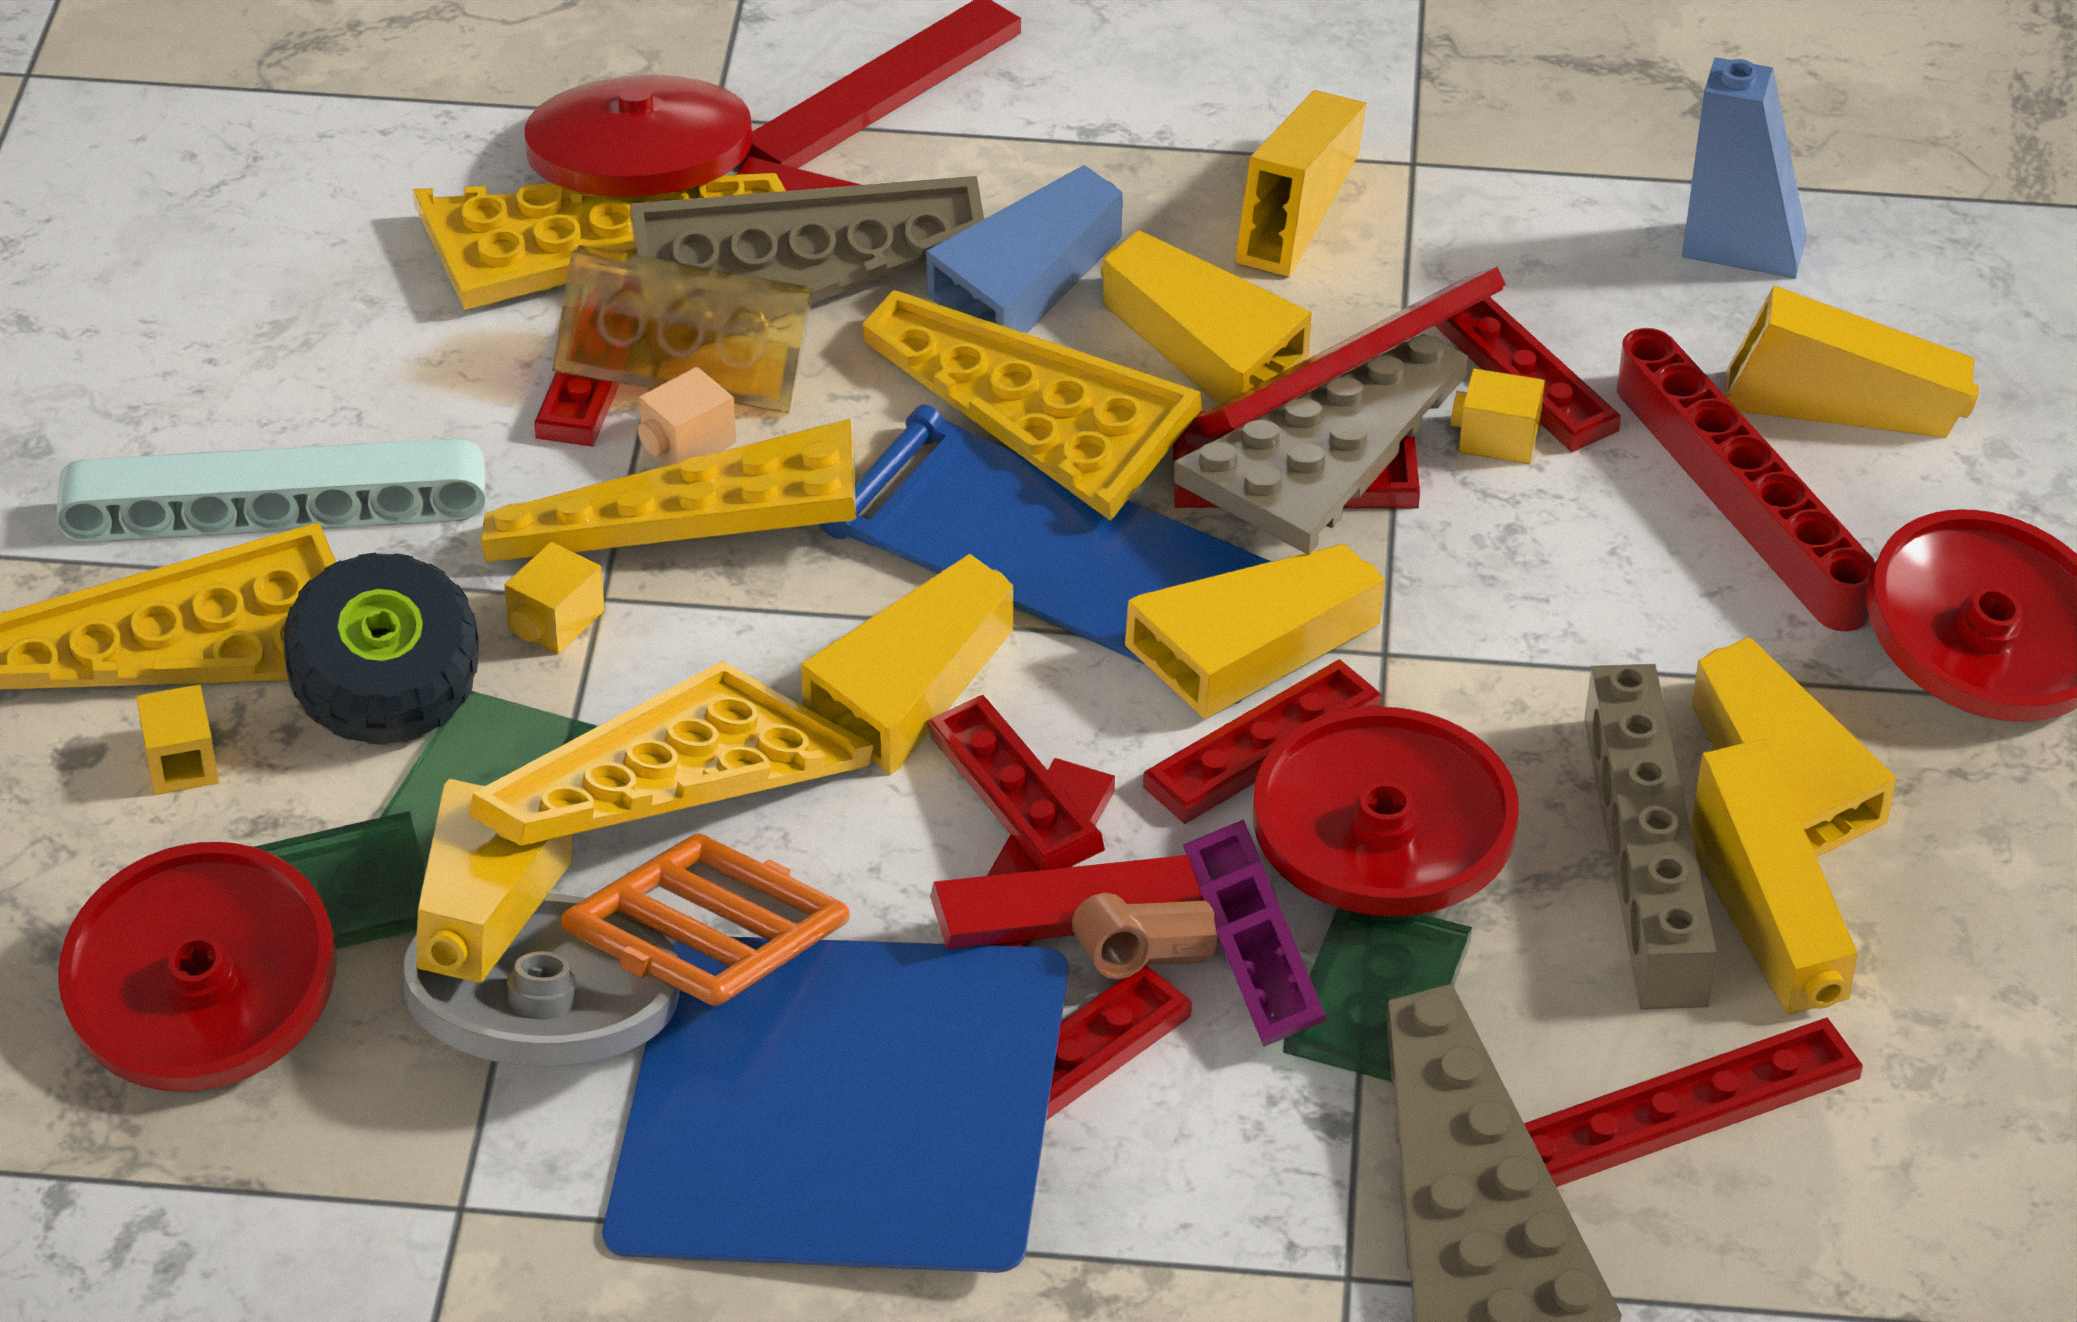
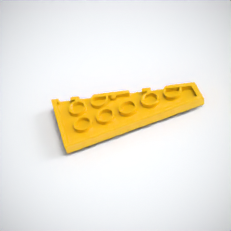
M776 173L722 175L710 182L682 191L640 197L592 195L572 191L553 183L525 184L518 190V193L487 194L486 186H467L464 188L465 196L434 197L433 188L412 189L415 208L464 310L491 305L513 297L537 291H546L556 286L597 277L598 272L601 271L611 273L637 266L630 219L632 203L786 191Z
M893 290L862 324L866 344L1110 521L1202 410L1200 391Z
M851 418L706 456L690 457L682 462L521 504H508L494 511L484 513L481 536L485 563L535 557L550 542L572 552L856 520L854 438Z
M313 523L0 613V690L287 681L284 638L285 622L289 609L296 601L299 591L309 580H312L324 571V568L337 562L320 523Z
M721 661L477 790L472 794L469 816L493 829L502 838L523 846L868 767L874 744Z

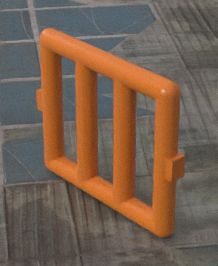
M697 833L567 909L562 914L561 926L567 933L620 959V968L640 978L650 974L709 1005L719 1006L844 926L850 918V910L845 903L790 877V869L770 859L761 863L710 837ZM700 862L809 916L795 924L686 869ZM659 886L769 942L756 950L645 894ZM618 911L728 966V968L714 976L603 919Z

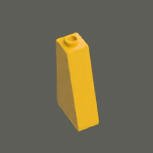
M1313 90L1250 156L1235 263L1288 277L1293 273L1359 156L1367 107L1366 102Z
M1138 229L1121 245L1113 247L1103 260L1101 266L1103 305L1219 404L1301 363L1309 357L1311 311Z
M1774 285L1727 367L1724 395L1739 412L1946 438L1959 417L1966 419L1971 414L1978 398L1979 385L1973 383L1974 357Z
M1340 544L1312 551L1310 555L1304 553L1141 594L1128 600L1125 646L1202 718L1207 719L1379 625L1385 579L1380 575L1375 566L1361 559L1346 544Z
M968 554L802 662L803 706L874 744L871 761L891 775L901 768L928 735L927 720L946 712L1013 631V584L1001 572L990 569L974 556Z
M1751 637L1744 638L1725 648H1717L1698 660L1692 707L1715 750L1759 739L1765 740L1816 858L1888 823L1897 777Z
M1759 739L1702 753L1691 823V833L1697 861L1786 1014L1789 1015L1812 1008H1827L1837 1002L1848 1000L1850 998L1858 953L1767 743L1764 739Z
M449 778L443 787L418 907L416 968L482 983L570 866L573 834L523 846L504 839L493 829L469 816L472 794L485 786Z

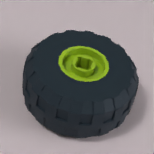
M376 552L359 554L357 557L344 561L339 560L324 568V571L312 580H309L299 591L296 601L289 609L285 622L284 658L289 684L295 699L297 698L304 707L305 713L317 724H321L337 736L347 740L352 739L378 745H387V743L400 741L408 742L423 737L424 734L437 727L440 728L453 718L454 713L463 703L465 704L472 691L475 673L477 674L479 638L475 615L469 606L468 597L460 586L456 585L445 575L444 571L431 563L427 564L413 558V556L399 553L376 554Z

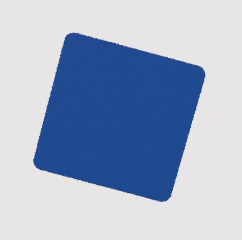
M731 937L756 950L769 942L760 937ZM821 940L722 1005H709L679 990L678 1005L674 1015L658 1034L646 1042L602 1230L606 1247L614 1254L626 1257L1001 1273L1015 1268L1023 1261L1028 1245L1069 975L1066 957L1061 952L1046 947L983 945L946 949L945 944ZM678 941L672 945L678 958L714 976L728 968V966Z

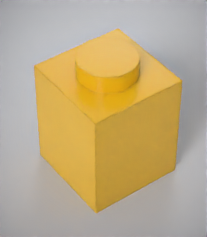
M1473 368L1467 392L1456 391L1451 415V426L1461 428L1459 453L1530 464L1540 427L1545 380Z
M550 542L504 584L508 629L516 633L521 639L527 642H534L558 655L605 612L601 565L553 542Z
M201 684L137 695L138 712L154 795L219 784Z

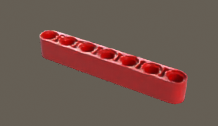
M1640 328L1627 333L1622 341L1617 381V393L1622 401L1817 621L1835 631L1848 632L1864 626L1869 619L1866 595L1869 576L1875 564L1873 557L1671 336L1654 328Z

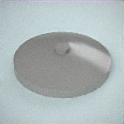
M548 894L482 983L417 969V934L411 940L406 950L403 964V995L405 1004L412 1017L426 1032L461 1052L495 1062L522 1066L554 1067L584 1064L604 1060L632 1050L650 1040L668 1024L678 1005L679 989L650 974L640 978L620 968V959L564 931L561 926L562 914L586 898L561 894ZM618 911L603 919L678 957L672 944L662 933Z

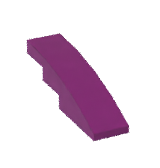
M1244 819L1183 844L1204 901H1207L1214 910L1216 932L1263 1046L1265 1047L1327 1021Z

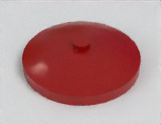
M671 75L622 76L598 80L568 89L548 99L536 108L529 116L524 128L526 157L529 165L539 176L557 186L572 191L610 197L660 195L705 184L721 177L738 166L748 155L753 140L750 111L744 101L736 94L710 82Z
M1968 509L1945 510L1924 515L1905 524L1888 539L1869 576L1866 602L1870 622L1878 641L1895 665L1907 677L1934 697L1951 706L1995 720L2010 722L2042 721L2062 716L2077 709L2076 552L2051 534L2022 520L1994 512Z
M1381 706L1360 707L1329 713L1306 722L1289 732L1270 750L1256 776L1252 818L1254 832L1265 857L1283 878L1305 894L1331 906L1356 913L1377 916H1409L1429 913L1458 904L1472 897L1496 878L1510 858L1515 845L1519 818V799L1513 778L1500 757L1484 741L1463 727L1441 717L1411 709Z
M216 841L183 844L150 854L128 865L102 884L83 905L69 928L60 954L58 984L61 1002L79 1042L92 1058L114 1075L128 1082L162 1091L189 1092L215 1089L244 1080L265 1070L289 1053L308 1034L319 1019L332 991L337 965L336 942L328 914L315 888L304 875L283 859L267 851L238 843Z

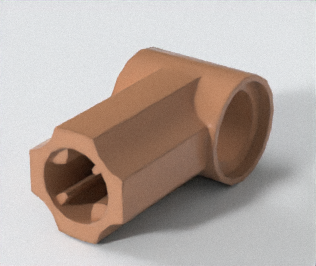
M1101 893L1083 901L1076 909L1072 919L1073 933L1099 973L1107 978L1123 979L1130 977L1140 971L1145 964L1206 962L1209 956H1215L1218 934L1215 928L1214 910L1207 901L1126 904L1122 898L1115 894Z

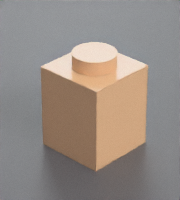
M695 367L639 396L641 424L638 426V435L640 441L650 455L654 457L659 456L668 465L682 462L694 456L718 453L736 443L734 397L699 367Z

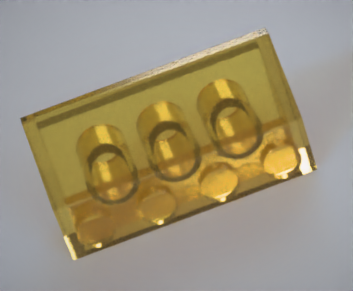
M579 245L571 253L552 371L655 389L687 371L699 367L734 397V404L789 414L804 347L814 287Z

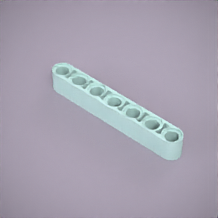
M451 438L83 459L71 462L60 473L56 524L59 531L70 539L95 542L284 531L317 522L320 523L322 528L464 520L477 515L485 504V456L482 449L476 443L467 439Z

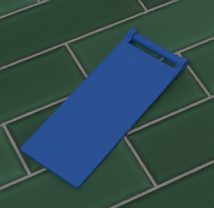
M925 404L919 405L906 418V428L855 482L856 520L820 524L821 528L833 538L845 539L849 536L867 545L881 548L937 574L968 554H971L990 569L1001 572L1013 584V607L1142 664L1144 663L1125 646L1128 600L1141 594L1272 562L1129 500L1110 521L1018 453L945 421L935 408ZM934 441L939 442L934 450L870 520L859 516L864 508L923 444H931Z

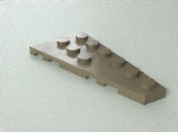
M1425 334L1416 336L1387 353L1371 359L1350 372L1330 380L1315 390L1289 401L1280 408L1248 422L1243 427L1211 443L1205 444L1200 449L1174 461V483L1310 555L1317 547L1319 533L1325 526L1333 528L1339 522L1343 515V506L1350 498L1361 497L1399 453V442L1405 436L1413 437L1422 427V416L1428 409L1439 408L1466 377L1468 355L1444 344L1437 337Z

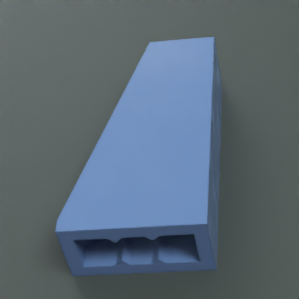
M1714 57L1703 95L1682 257L1796 278L1806 243L1807 232L1773 67L1753 64L1743 59L1729 60Z
M1085 165L1075 169L926 251L927 296L938 305L1027 334L1122 237L1123 192L1112 182L1105 180Z

